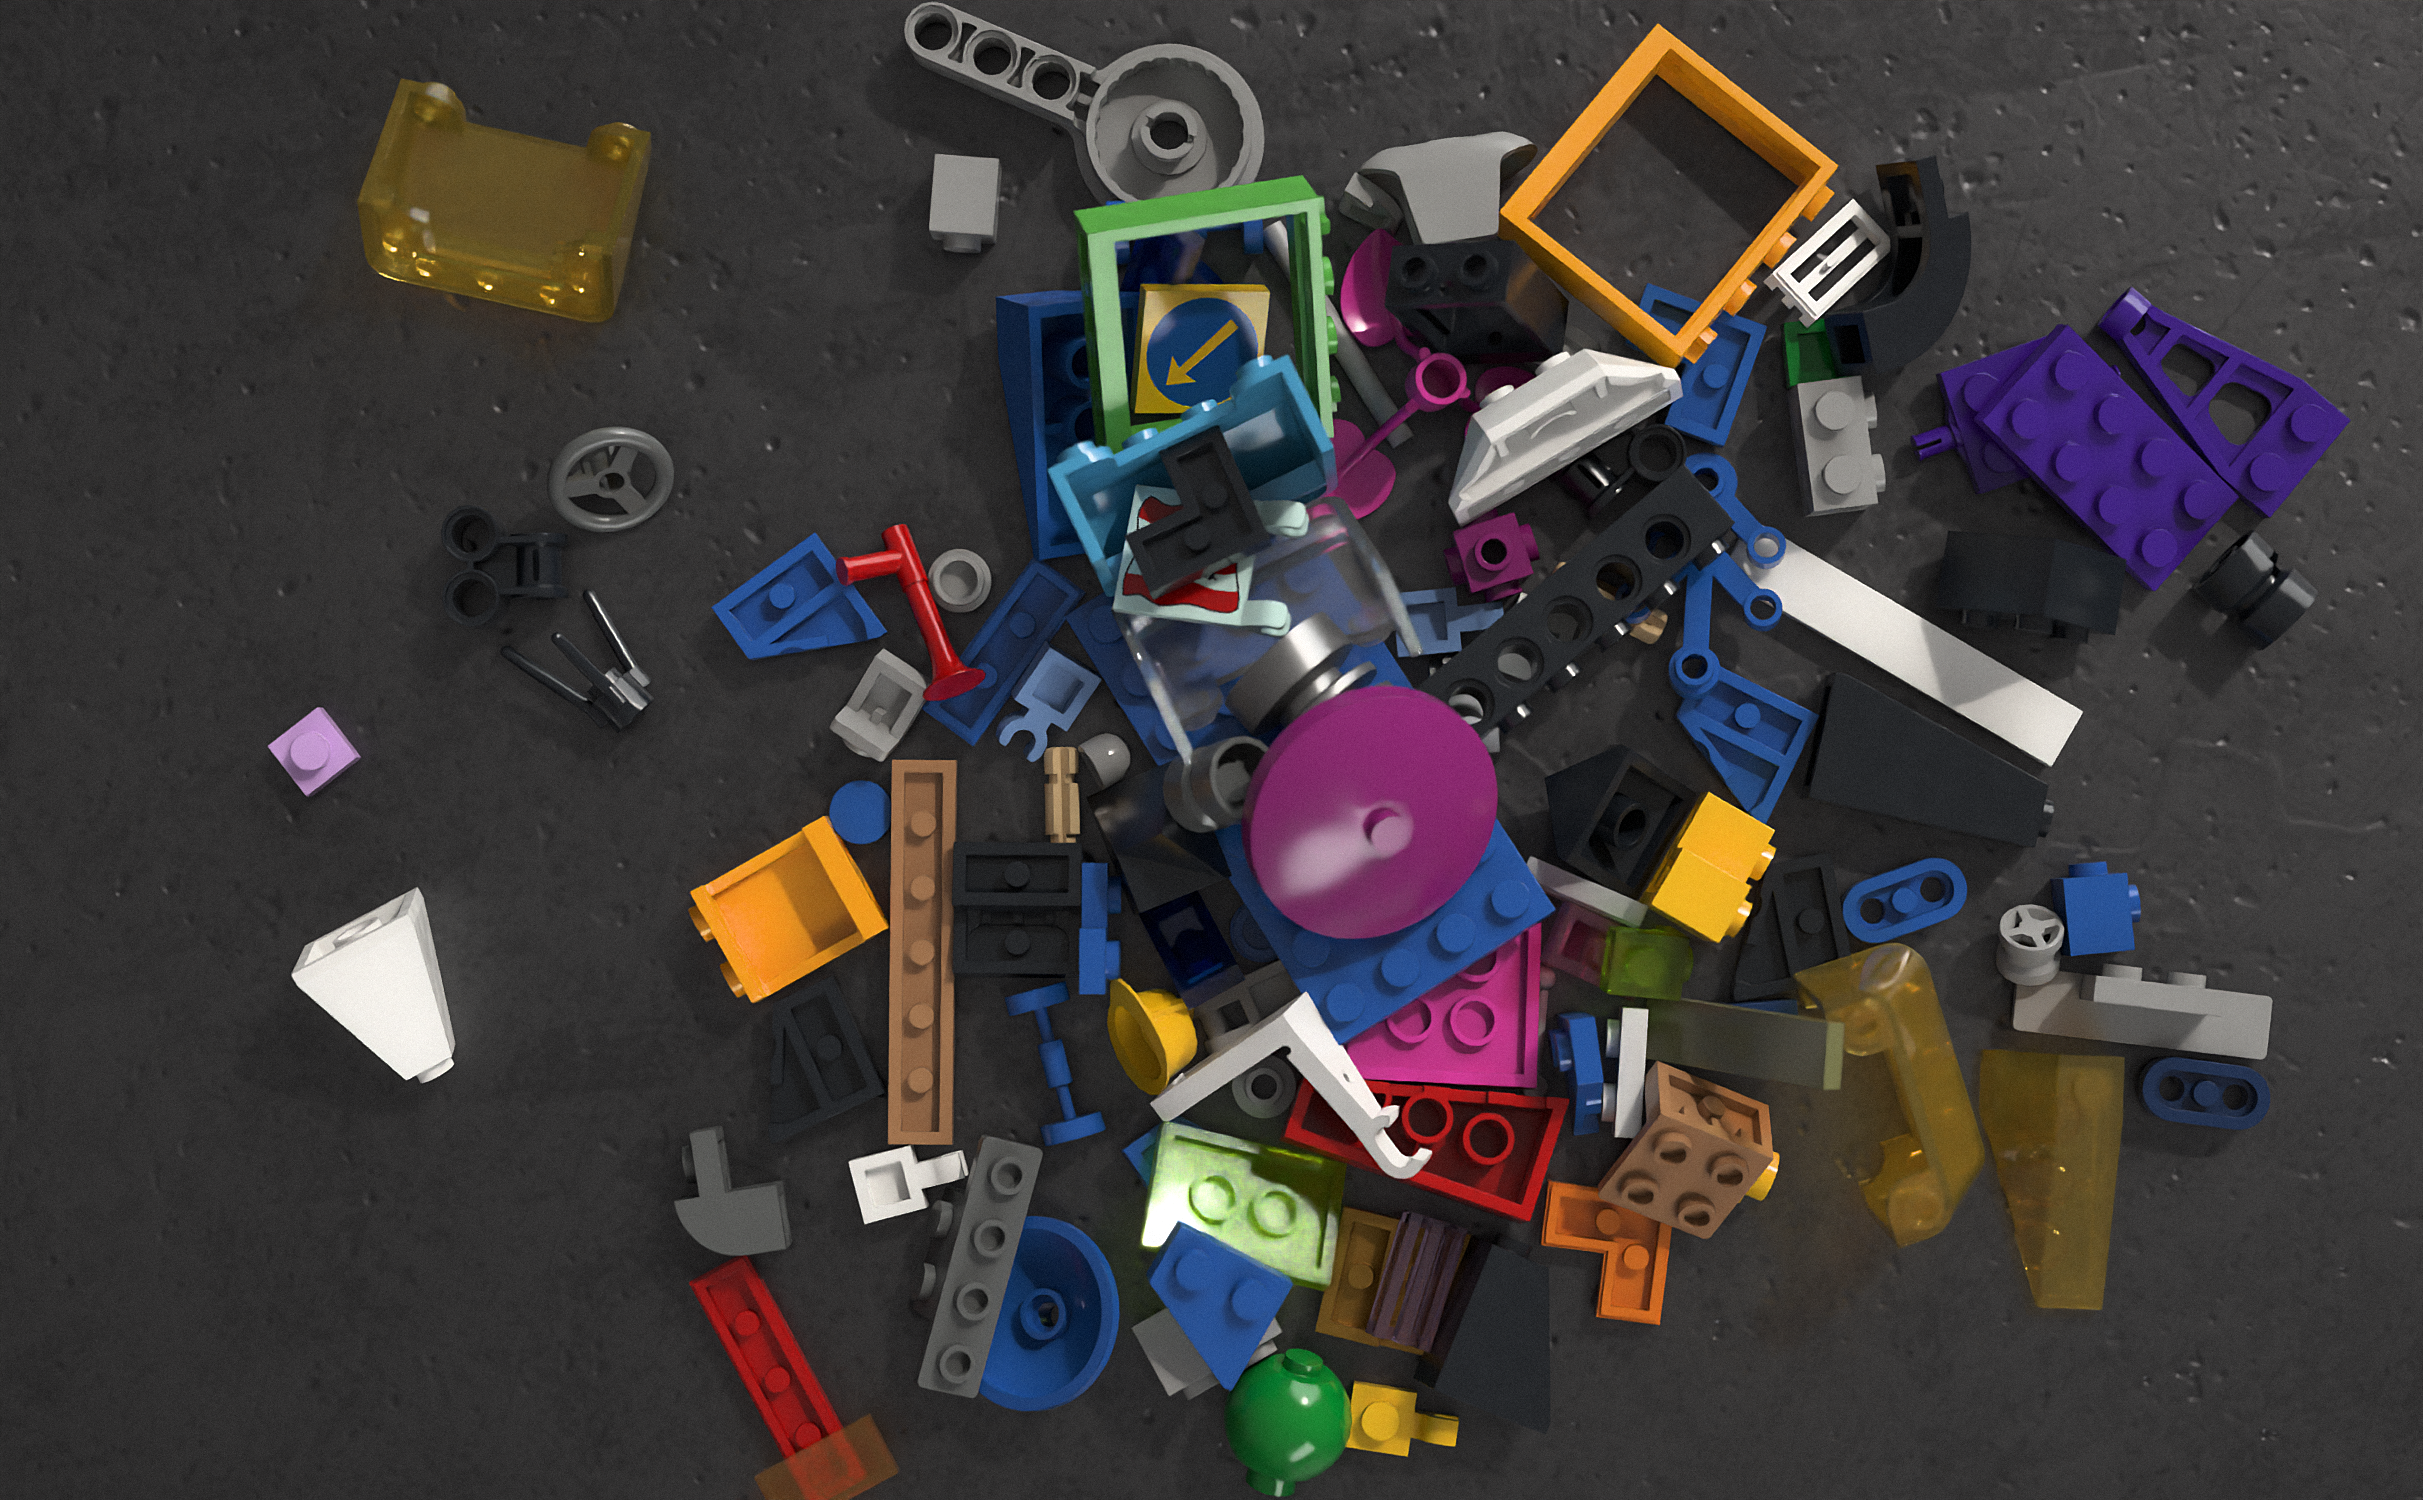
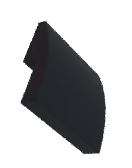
M954 842L952 906L954 908L952 973L954 977L1079 978V928L1082 927V843Z

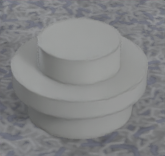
M954 549L943 553L933 562L928 573V586L933 599L938 605L950 612L965 613L978 608L987 599L991 590L992 577L988 565L979 555L969 550Z

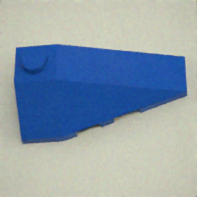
M1052 290L996 297L998 361L1033 557L1038 560L1086 554L1047 470L1059 464L1057 461L1058 455L1074 445L1092 441L1096 448L1081 291ZM1119 291L1129 402L1140 292Z

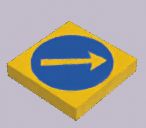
M1140 284L1129 404L1134 413H1184L1189 408L1207 400H1215L1217 405L1231 399L1229 389L1238 381L1236 371L1246 363L1264 356L1270 291L1267 287L1257 284Z

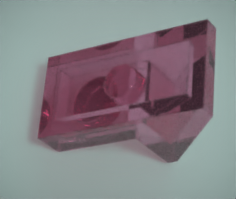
M1564 900L1539 961L1544 966L1574 976L1613 995L1634 1002L1658 943Z

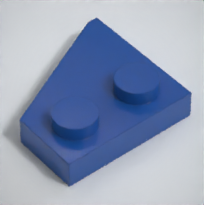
M813 533L711 607L750 660L876 640L888 634L886 628L854 584L844 586L840 583L836 573V560L816 533Z
M1702 661L1692 679L1700 678L1707 672L1706 665ZM1721 666L1719 682L1715 690L1702 699L1690 700L1682 698L1674 715L1676 721L1746 813L1765 825L1819 717L1818 714Z
M1581 1010L1556 1014L1558 1029L1547 1031L1548 1046L1553 1068L1558 1067L1559 1072L1564 1071L1567 1098H1570L1568 1105L1572 1134L1576 1136L1599 1132L1597 1113H1601V1094L1603 1093L1604 1081L1595 1017Z

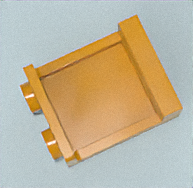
M823 816L803 827L802 831L712 882L690 891L696 905L688 909L693 923L706 942L714 938L717 940L727 958V961L719 966L737 998L747 994L753 1004L762 1001L890 928V922L842 837L834 830L830 816Z

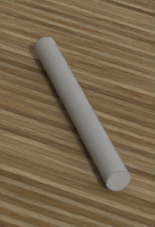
M1280 220L1263 230V241L1290 283L1287 230ZM1325 296L1326 316L1332 317L1337 333L1338 351L1334 355L1380 427L1398 411V408L1357 342L1346 328L1329 297ZM1404 421L1386 439L1391 447L1395 449L1414 437V434L1406 421Z

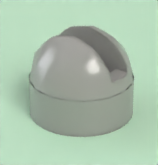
M1105 733L1094 736L1078 746L1080 756L1086 768L1102 790L1120 781L1130 769L1131 751L1128 743L1120 736Z

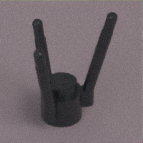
M586 589L583 592V598L623 667L625 674L623 675L614 666L603 675L560 632L553 633L551 641L593 684L587 693L595 702L508 645L503 646L500 653L520 670L585 712L600 729L608 723L617 733H620L655 700L645 690V687L652 682V679L637 665L595 592L591 589Z

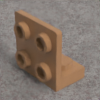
M1656 1061L1644 1077L1647 1122L1598 1184V1196L1602 1200L1697 1237L1708 1239L1774 1159L1769 1105Z

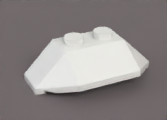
M1583 349L1572 356L1568 352H1562L1549 358L1536 369L1535 374L1537 377L1517 389H1514L1512 385H1507L1489 394L1479 404L1482 410L1471 416L1448 501L1460 527L1462 528L1683 396L1681 381L1675 370Z

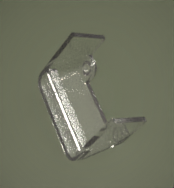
M1334 496L1322 497L1304 504L1306 514L1309 517V524L1305 537L1301 539L1287 538L1267 532L1273 546L1255 555L1247 601L1269 600L1282 602L1287 606L1288 613L1291 616L1289 632L1312 615L1324 611L1352 641L1353 645L1360 647L1374 646L1384 641L1391 632L1396 631L1412 658L1424 653L1388 567L1342 498ZM1112 604L1111 612L1187 767L1198 760L1184 731H1195L1210 724L1224 702V696L1219 686L1245 674L1281 638L1268 637L1242 629L1114 612Z

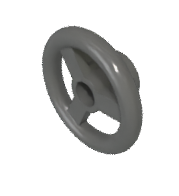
M627 427L596 429L575 438L557 454L547 476L548 497L556 512L564 520L578 528L594 532L625 530L649 519L666 502L674 482L673 462L664 446L645 432ZM639 451L651 460L655 470L653 486L644 498L631 486L629 476L632 463ZM579 460L581 469L574 475L568 476L573 465ZM596 493L604 498H614L625 510L614 513H594L577 506L570 498Z

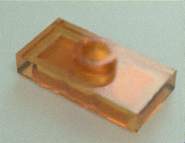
M868 1413L759 1472L754 1478L766 1500H849L899 1473L900 1469L871 1414Z

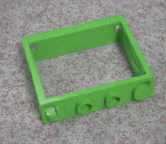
M1303 175L1074 211L1096 448L1108 446L1113 455L1123 451L1121 445L1126 439L1140 431L1156 428L1158 433H1161L1182 422L1181 418L1134 426L1130 425L1114 242L1286 215L1296 372L1328 437L1334 438L1333 412L1337 411V402L1341 401V394L1336 377L1330 375L1329 355L1337 354L1338 340L1334 321L1331 316H1326L1325 296L1332 295L1334 292V278L1329 258L1322 254L1321 235L1330 233V221L1325 215L1324 196H1317Z

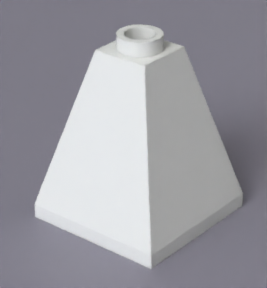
M418 887L305 945L291 974L297 986L405 1080L417 1076L420 1083H425L453 1067L454 1062L451 1057L455 1047V1039L425 902Z

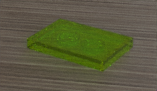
M1163 1121L1157 1130L1138 1249L1158 1253L1176 1220L1180 1219L1288 1275L1294 1285L1324 1291L1330 1286L1347 1164Z

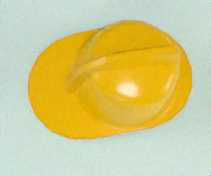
M1119 978L1112 980L1110 984V1006L1107 1018L1110 1041L1117 1059L1136 1086L1149 1095H1160L1167 1087L1169 1079L1188 1065L1197 1052V1037L1192 1023L1194 1006L1186 998H1177L1166 989H1150L1135 993L1127 983Z

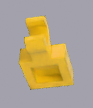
M1354 1380L1351 1399L1352 1427L1346 1447L1408 1457L1411 1438L1455 1447L1459 1416L1416 1410L1417 1390Z

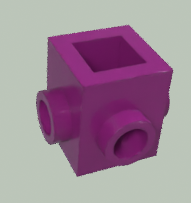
M1496 507L1463 526L1462 529L1453 531L1449 536L1451 547L1443 550L1444 560L1453 586L1463 584L1467 597L1483 593L1486 603L1523 592L1520 581L1528 579L1534 574L1530 562L1540 560L1538 547L1529 523L1518 526L1514 512L1499 517ZM1488 541L1501 543L1505 549L1504 560L1499 564L1487 563L1481 555V548L1484 543Z

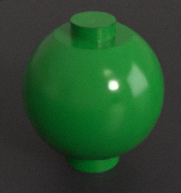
M1288 1349L1283 1354L1270 1355L1250 1365L1242 1372L1232 1391H1229L1224 1407L1226 1438L1238 1460L1248 1467L1245 1477L1247 1484L1261 1493L1272 1496L1284 1497L1292 1495L1295 1492L1297 1481L1315 1478L1329 1469L1344 1451L1352 1427L1351 1404L1343 1384L1323 1364L1320 1356L1304 1349Z

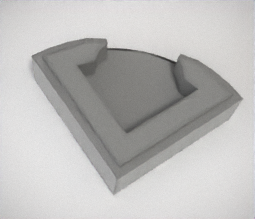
M1356 172L1353 174L1338 207L1340 213L1373 231L1382 228L1394 238L1404 221L1402 210L1377 185Z

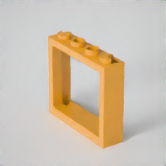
M1657 23L1499 211L1497 236L1502 240H1514L1542 272L1659 365L1675 370L1684 358L1692 364H1695L1718 335L1710 326L1723 310L1734 317L1757 288L1749 279L1760 265L1765 263L1773 269L1796 241V238L1788 233V231L1798 219L1804 216L1812 222L1834 195V192L1826 185L1839 165ZM1656 74L1799 186L1676 336L1532 223Z

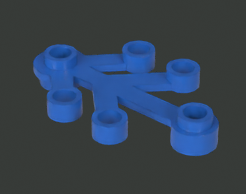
M1709 452L1697 453L1686 458L1685 465L1695 477L1708 473L1716 478L1718 485L1709 493L1735 521L1730 530L1747 545L1746 552L1749 561L1760 569H1771L1779 565L1785 555V538L1779 530L1768 526L1763 527L1735 497L1737 476L1732 465L1722 456ZM1651 532L1647 534L1650 539L1647 549L1652 555L1656 550L1657 540L1665 535V533ZM1760 539H1771L1777 544L1778 552L1772 557H1762L1756 553L1754 549L1755 543ZM1676 551L1673 552V553H1672L1668 558H1666V559H1670V558L1675 557V556H1676ZM1726 552L1721 554L1701 572L1692 563L1674 578L1679 583L1687 576L1683 647L1677 650L1671 657L1668 668V680L1672 689L1679 696L1686 699L1697 700L1707 697L1715 690L1719 682L1720 663L1715 653L1709 649L1713 578L1743 610L1744 620L1752 629L1756 631L1771 630L1781 619L1783 605L1780 597L1772 590L1759 589ZM1626 583L1617 590L1615 600H1622L1628 595ZM1764 600L1772 604L1775 613L1769 619L1760 620L1753 616L1750 607L1753 603ZM1645 606L1641 611L1630 615L1626 621L1630 624L1641 623L1650 616L1651 611ZM1690 659H1698L1706 665L1707 672L1700 678L1692 679L1684 674L1682 670L1683 664Z

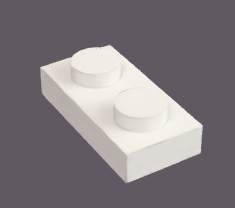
M1620 1006L1619 1020L1607 1019L1605 1057L1616 1058L1615 1084L1603 1083L1601 1121L1612 1122L1611 1133L1614 1137L1635 1138L1641 1130L1649 1012L1648 1009L1643 1007Z

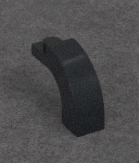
M1936 155L1895 159L1875 165L1889 228V260L1880 283L1867 298L1854 305L1823 314L1836 377L1877 375L1910 363L1934 345L1945 332L1958 310L1969 275L1971 227L1968 212L1949 214L1947 212L1944 198V183L1939 173Z

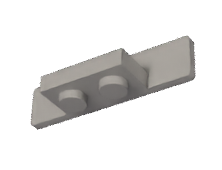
M2103 963L2102 976L2058 971V974L2051 981L2042 985L2025 986L2015 984L2010 1022L2014 1030L2260 1060L2264 1059L2267 1055L2272 999L2269 996L2205 989L2207 976L2167 971L2166 984L2141 981L2143 968Z

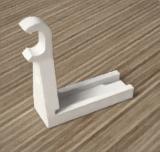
M1306 991L1185 1073H1181L1165 1088L1162 1094L1158 1095L1150 1103L1166 1124L1280 1047L1288 1046L1291 1049V1053L1287 1058L1354 1131L1385 1173L1399 1179L1410 1178L1421 1170L1432 1154V1150L1420 1148L1413 1157L1404 1156L1399 1152L1384 1130V1127H1389L1397 1119L1399 1106L1392 1105L1381 1109L1342 1045L1338 1046Z

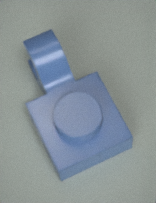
M1456 587L1393 593L1392 600L1398 658L1460 652L1462 650L1460 633L1485 631L1504 615L1502 602L1457 606Z

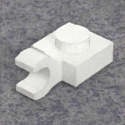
M913 1144L852 1159L848 1162L864 1224L927 1208L929 1202L925 1188L963 1179L969 1175L963 1150L918 1162Z

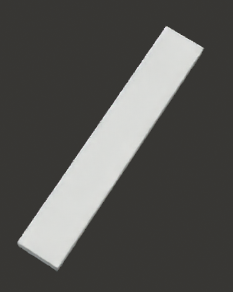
M1740 539L1737 541L1729 556L1759 589L1772 590L1780 597L1783 605V614L2044 766L2052 767L2081 717L2082 710L1785 539L1786 550L1783 560L1779 565L1771 569H1760L1754 566L1747 557V545ZM1760 539L1754 545L1756 553L1762 557H1772L1778 552L1777 544L1771 539ZM1760 600V601L1766 603L1767 605L1771 606L1772 608H1774V607L1772 606V604L1769 603L1768 601Z

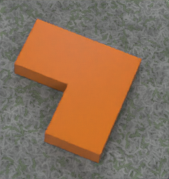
M1547 1180L1539 1243L1543 1246L1602 1253L1594 1315L1600 1318L1660 1325L1672 1226L1600 1199L1598 1196V1186Z

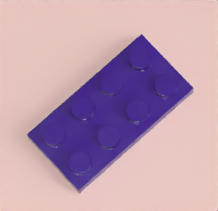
M2057 324L1973 419L2110 555L2127 559L2125 570L2147 590L2155 592L2239 498L2069 325Z

